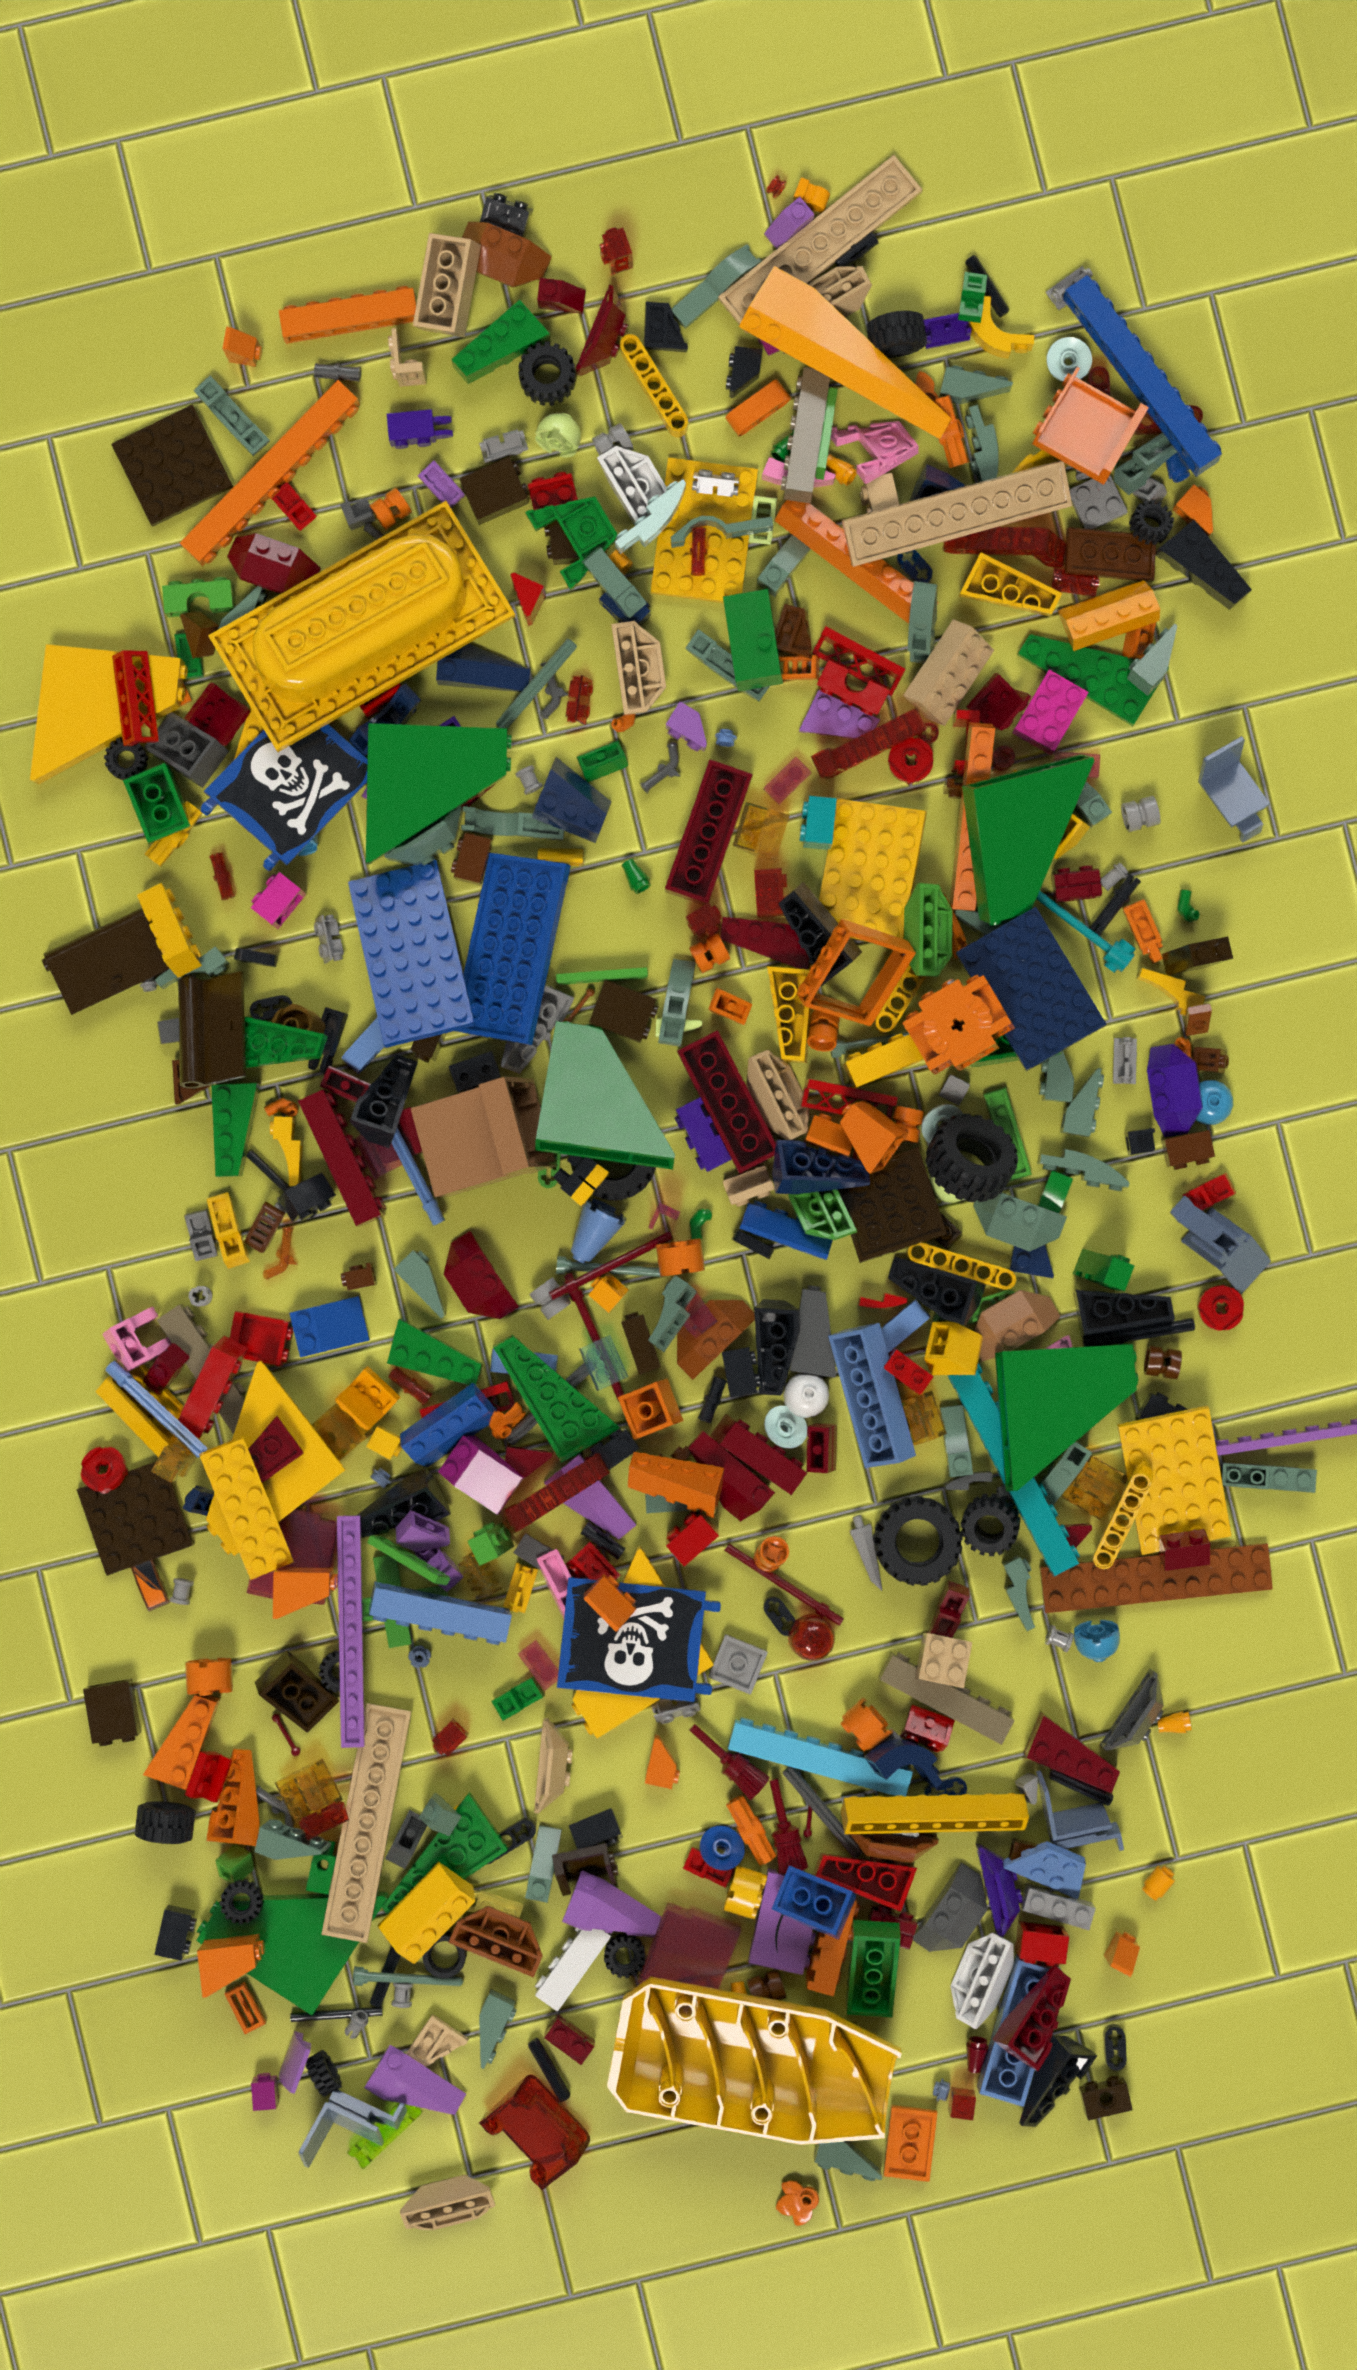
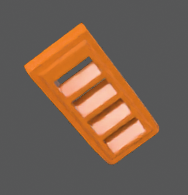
M812 655V659L801 656H779L780 662H783V680H819V657L817 655ZM789 662H792V674H789ZM798 662H802V674H798ZM808 662H811V673H808Z

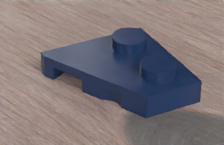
M1045 1245L1030 1252L1013 1246L1009 1270L1047 1278L1054 1277Z

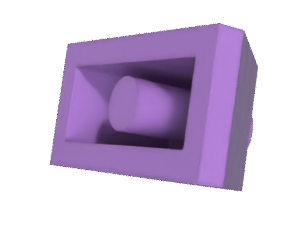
M799 197L779 214L764 235L777 250L813 221L814 213Z
M410 1510L396 1527V1543L415 1552L448 1546L450 1544L449 1527Z

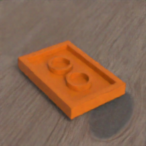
M891 2105L883 2170L884 2177L930 2181L937 2110Z

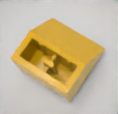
M932 1322L924 1357L931 1375H975L983 1341L982 1335L955 1322Z

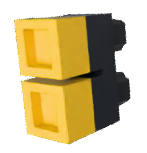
M570 1155L567 1161L576 1168L574 1172L569 1175L560 1168L553 1177L561 1185L560 1188L582 1207L595 1190L579 1177L581 1176L597 1189L609 1172L590 1158Z

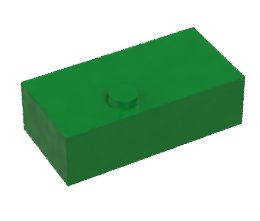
M768 589L724 596L723 602L738 692L783 684Z
M853 1920L846 1990V2015L893 2018L900 1949L899 1923Z

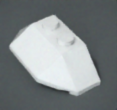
M615 446L598 456L597 460L611 488L632 523L634 524L642 516L648 517L649 515L646 512L647 502L655 495L661 496L664 494L667 488L649 457L619 446Z
M991 1933L969 1943L950 1987L956 2010V2018L974 2029H977L986 2020L999 2002L1014 1966L1012 1942L995 1933Z

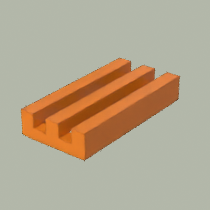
M246 1981L239 1986L233 1987L231 1990L225 1991L224 1994L244 2034L266 2024V2020ZM240 1990H243V1992H244V1994H245V1996H246V1998H247V2000H248V2002H249V2004H250V2006H251V2008H252V2010H253V2012H254V2014H255V2016H256V2018L258 2019L259 2022L256 2023V2021H255V2019H254V2017H253V2015H252V2013H251V2011H250V2009H249V2007H248V2005H247V2003H246V2001H245V1999H244V1997H243V1995H242V1993H241ZM233 1994H236L251 2026L248 2027L232 1996Z

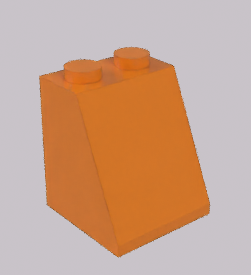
M866 1100L855 1102L852 1105L848 1104L842 1112L844 1117L840 1123L866 1171L872 1174L883 1170L909 1133Z
M281 1567L273 1572V1619H278L329 1597L338 1588V1574H334V1568Z
M259 1934L204 1940L197 1950L202 1998L212 1995L256 1968L262 1959V1955L265 1954L264 1941H260Z

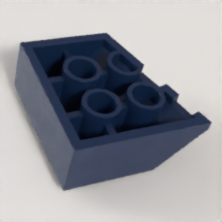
M556 757L532 818L596 843L611 801Z

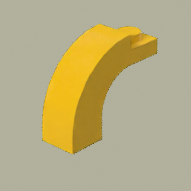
M984 296L981 323L968 321L969 327H971V336L975 342L986 352L1007 359L1011 350H1014L1016 353L1032 351L1034 335L1009 334L998 329L991 319V296Z

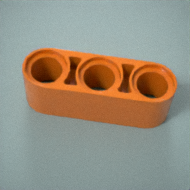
M775 379L730 411L725 419L740 437L786 405L791 400V397L780 381Z

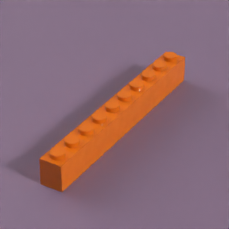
M337 380L180 542L181 546L202 567L206 563L210 564L216 558V553L222 547L225 548L233 540L232 536L237 531L241 532L249 523L248 520L263 510V504L269 498L272 499L285 482L288 483L295 477V471L300 466L304 467L312 458L311 455L326 445V439L332 433H338L343 427L342 423L348 417L352 418L358 412V406L360 405L358 398Z

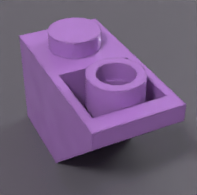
M679 702L666 723L667 733L677 740L681 737L688 742L686 745L697 752L700 749L705 752L707 743L700 714L684 703Z
M441 1547L418 1552L414 1551L418 1558L450 1577L447 1585L438 1584L446 1592L464 1577Z

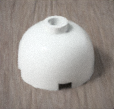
M798 1373L790 1378L785 1385L783 1393L784 1403L798 1417H814L821 1413L828 1404V1386L818 1375Z

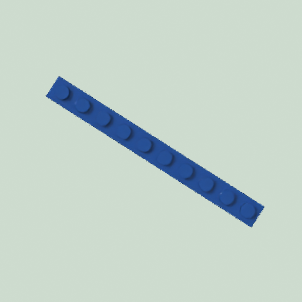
M1087 275L1065 289L1064 302L1139 402L1149 407L1147 410L1148 414L1193 474L1197 477L1218 463L1222 455L1220 445L1215 440L1212 441L1205 425L1197 421L1192 408L1189 405H1185L1178 389L1170 385L1165 372L1162 369H1158L1150 352H1145L1138 336L1130 332L1125 319L1121 315L1118 316L1115 312L1111 300L1105 298L1101 293L1098 283L1095 280L1092 281Z

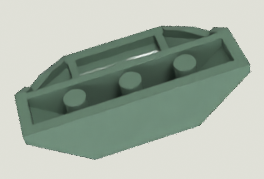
M458 807L384 855L385 858L389 861L403 864L419 865L422 863L425 866L434 861V856L441 852L446 854L454 848L453 844L457 842L463 815L462 807Z
M1001 1193L996 1198L988 1199L985 1202H978L976 1200L973 1205L986 1236L1029 1252L1058 1239L1067 1219V1216L1005 1193Z

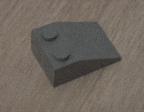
M173 712L166 716L157 729L159 741L147 743L144 747L151 754L201 788L205 786L229 752L215 738Z

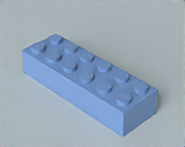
M880 1323L849 1328L829 1335V1341L864 1467L870 1468L901 1463L916 1456L895 1377L884 1369L889 1356Z
M375 1581L368 1608L369 1615H372L373 1619L386 1622L387 1619H392L396 1621L397 1625L408 1627L410 1623L419 1625V1629L425 1631H432V1628L440 1629L441 1633L454 1636L455 1633H460L464 1635V1638L470 1640H477L478 1637L485 1638L487 1643L500 1645V1642L506 1643L512 1617L507 1608Z
M1016 1954L1014 1966L1008 1978L990 2039L989 2049L981 2069L977 2089L979 2094L1024 2107L1035 2069L1006 2052L992 2039L1005 2018L1052 1966H1048L1045 1964L1046 1962L1037 1961L1036 1964L1025 1963Z

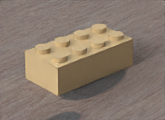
M429 233L413 326L423 331L465 337L481 248L480 244L471 239Z
M953 619L903 696L926 719L945 726L994 652V649L972 626Z

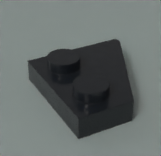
M646 302L644 348L647 350L687 352L688 345L682 338L679 325L673 318V312L669 303Z

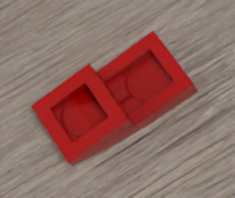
M284 483L272 500L295 527L301 531L317 516L289 483Z
M1224 1173L1182 1195L1189 1198L1200 1210H1204L1236 1194V1191L1227 1173Z
M884 1293L882 1302L859 1297L858 1306L870 1308L894 1307L907 1303L908 1298Z
M692 1847L683 1869L703 1879L706 1878L724 1888L728 1886L735 1868L725 1871L712 1868L703 1860L700 1849Z

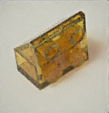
M746 802L733 846L751 855L776 862L790 815Z
M932 1390L901 1400L913 1446L932 1441L947 1434Z
M335 1404L311 1424L339 1461L373 1434L371 1429L365 1430L360 1427L338 1404Z
M1091 1455L1080 1473L1061 1497L1101 1520L1122 1495L1127 1477L1125 1474Z
M323 1758L275 1782L295 1824L327 1811L343 1800Z

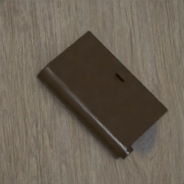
M142 908L44 953L42 963L47 972L51 971L71 1015L170 969L162 958L163 953L158 948L155 941L157 939L149 926L152 922L148 921Z
M239 971L206 980L196 978V975L193 974L184 975L183 978L178 980L180 1086L183 1088H199L246 1077L243 972Z

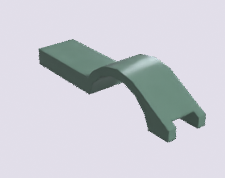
M747 244L721 261L701 284L671 309L673 316L685 329L719 301L718 296L725 292L733 282L762 262L760 258L756 259L752 255Z
M700 516L689 521L671 536V547L684 546L685 539L692 530L706 525L716 527L723 532L727 539L773 531L772 517L725 524L714 516Z
M463 806L462 812L466 813L465 825H461V830L496 836L563 840L564 830L533 819L532 813H499Z

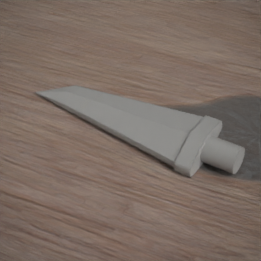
M861 1515L854 1516L852 1518L855 1528L849 1530L850 1535L854 1540L871 1582L882 1591L874 1550L871 1524L864 1525Z

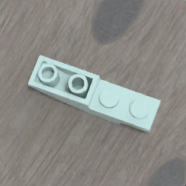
M681 480L679 483L674 481L666 488L664 494L652 497L647 502L648 506H646V512L649 516H642L634 523L635 527L629 531L625 529L616 536L615 547L620 554L638 541L645 548L665 529L682 501L686 489V482L684 480Z

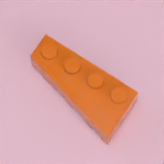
M634 1452L629 1465L628 1488L653 1497L657 1495L663 1496L667 1502L673 1504L676 1501L687 1505L689 1510L696 1512L699 1509L705 1511L706 1516L714 1518L722 1491L724 1468Z
M194 1695L143 1773L144 1776L184 1790L187 1789L199 1753L203 1751L220 1698L212 1695Z
M856 1898L839 1940L819 1931L817 1932L809 1968L805 1976L808 1990L834 1997L836 1985L839 1984L841 1977V1965L845 1962L847 1955V1941H850L852 1937L853 1918H857L860 1908Z

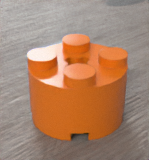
M701 1238L656 1245L661 1277L705 1270Z
M208 1658L185 1662L186 1690L188 1695L199 1694V1696L213 1695V1692L219 1691V1693L233 1692L231 1658H217V1660H209Z
M865 1698L860 1699L842 1716L843 1721L840 1723L848 1733H854L858 1738L856 1743L863 1751L874 1749L893 1733L892 1729H886L889 1724L872 1705L868 1708L864 1704L867 1702Z

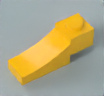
M1144 968L1138 971L1136 979L1144 981L1165 993L1176 1004L1175 1009L1180 1011V1015L1186 1017L1188 1007L1203 1005L1205 996L1184 990L1186 981Z
M274 1116V1121L270 1122V1135H273L274 1140L279 1141L284 1151L288 1165L289 1186H295L301 1183L303 1141L294 1140L295 1118Z
M226 1192L208 1198L207 1203L215 1236L219 1242L225 1265L230 1269L250 1262L230 1194Z

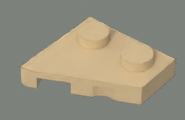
M432 2014L406 2054L426 2067L438 2058L448 2055L452 2050L467 2044L469 2038Z

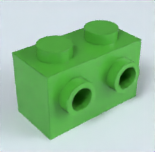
M490 1522L473 1532L474 1537L467 1541L479 1566L498 1558L514 1547L511 1540V1532L503 1522L496 1525L494 1522Z

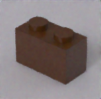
M465 833L464 838H459L457 844V851H460L458 860H453L451 873H454L453 877L456 880L482 886L493 843L492 839Z
M1210 1130L1161 1140L1166 1166H1173L1174 1170L1187 1168V1163L1193 1161L1196 1162V1165L1210 1163L1209 1158L1215 1157Z

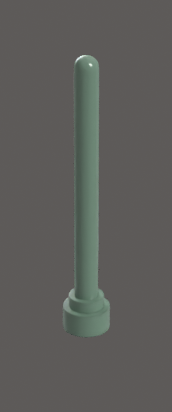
M903 1032V1033H902L903 1036L909 1035L908 1032ZM898 1034L850 1042L837 1039L836 1047L830 1052L831 1058H838L845 1054L846 1051L868 1048L880 1042L882 1045H886L889 1043V1038Z
M557 1256L556 1274L565 1275V1273H570V1271L589 1272L603 1264L571 1262V1259ZM621 1265L609 1271L611 1274L661 1277L659 1268Z
M354 1966L353 1970L354 1986H363L368 1981L461 1986L464 1982L462 1977L456 1976L439 1978L433 1975L368 1972V1969Z

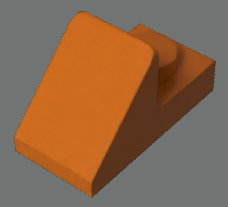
M716 988L708 1010L713 1014L745 1025L753 1004Z

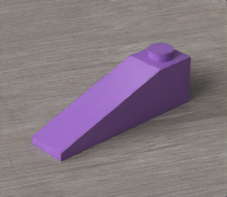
M580 1454L544 1482L558 1501L617 1539H620L636 1526V1523Z
M581 1871L562 1922L584 1931L598 1929L604 1930L605 1933L618 1931L625 1932L627 1935L654 1937L661 1916L606 1880Z
M392 2045L386 2048L364 2087L386 2101L401 2102L405 2105L455 2115L466 2096V2093Z

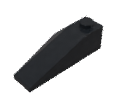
M396 1054L381 1072L380 1076L372 1082L368 1090L357 1100L350 1123L367 1141L390 1148L416 1070L417 1061Z
M896 1256L888 1276L891 1281L921 1301L922 1304L929 1307L941 1318L962 1325L967 1324L980 1306L986 1284Z
M763 1299L754 1307L757 1365L761 1383L759 1394L781 1396L800 1333L799 1309L785 1300Z
M426 1468L404 1478L357 1514L361 1515V1538L388 1533L389 1529L397 1527L410 1510L434 1521L450 1515V1508L438 1481Z
M1053 2035L1050 2043H1053L1050 2053L1039 2071L1035 2070L1019 2124L1021 2126L1036 2127L1055 2107L1054 2101L1071 2090L1068 2086L1076 2077L1081 2079L1086 2074L1097 2057L1096 2053L1067 2036Z

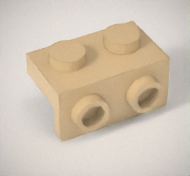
M764 1165L723 1180V1185L731 1205L736 1204L737 1207L749 1203V1199L757 1196L758 1199L771 1194V1190H774L773 1183Z

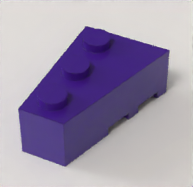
M701 1097L676 1109L678 1116L674 1117L679 1129H685L688 1135L685 1137V1140L690 1150L695 1148L698 1154L695 1160L700 1170L705 1168L706 1172H709L732 1160Z

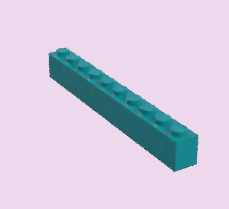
M978 1363L975 1375L947 1376L1005 1485L999 1402L994 1403L991 1394L994 1392L988 1381L983 1382L980 1376L983 1371ZM1033 1477L1018 1491H1008L1052 1576H1056L1078 1565L1077 1559L1080 1558V1555L1074 1545H1069L1066 1539L1069 1537V1534L1063 1524L1059 1526L1055 1518L1058 1516V1513L1053 1504L1048 1505L1044 1498L1047 1496V1492L1041 1483L1037 1484Z

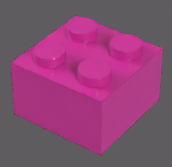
M280 872L277 875L273 874L266 882L267 888L263 893L258 892L251 901L253 904L251 909L276 929L282 926L306 896L298 886Z

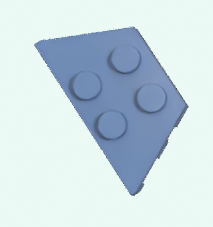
M1046 1841L1035 1848L1022 1851L1021 1857L1011 1861L1008 1857L1003 1860V1867L1075 1899L1079 1898L1086 1866L1085 1857Z

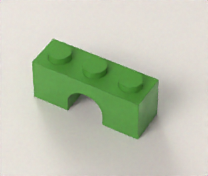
M217 577L210 582H205L203 579L191 580V583L182 584L180 581L168 582V585L162 586L164 613L168 618L180 617L182 613H189L190 605L197 597L209 599L210 610L213 614L230 612L235 608L234 585L226 577Z

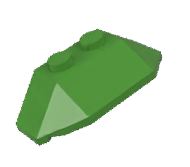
M917 883L904 908V939L909 941L916 952L910 962V966L916 976L938 977L941 973L940 971L952 957L953 910L941 892L940 885Z
M837 1189L803 1194H788V1198L805 1234L837 1240L857 1232Z

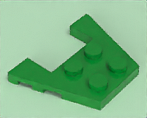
M595 496L570 501L566 504L546 506L542 509H531L525 512L535 531L557 520L579 557L578 561L560 570V574L570 591L589 572L582 561L598 547H601L606 553L617 540L616 536L618 534Z

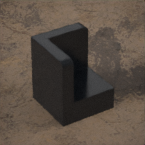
M1155 1128L1124 1133L1128 1155L1155 1151L1153 1138Z

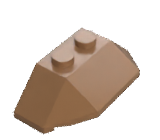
M1018 1290L980 1312L974 1332L983 1337L979 1355L980 1361L983 1362L995 1358V1353L1012 1351L1042 1334L1060 1318V1315L1050 1297Z

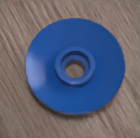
M712 1827L703 1834L700 1840L699 1849L701 1856L714 1869L724 1871L733 1869L740 1864L744 1857V1842L741 1836L729 1827ZM717 1849H722L724 1851V1854H720L719 1852H717Z

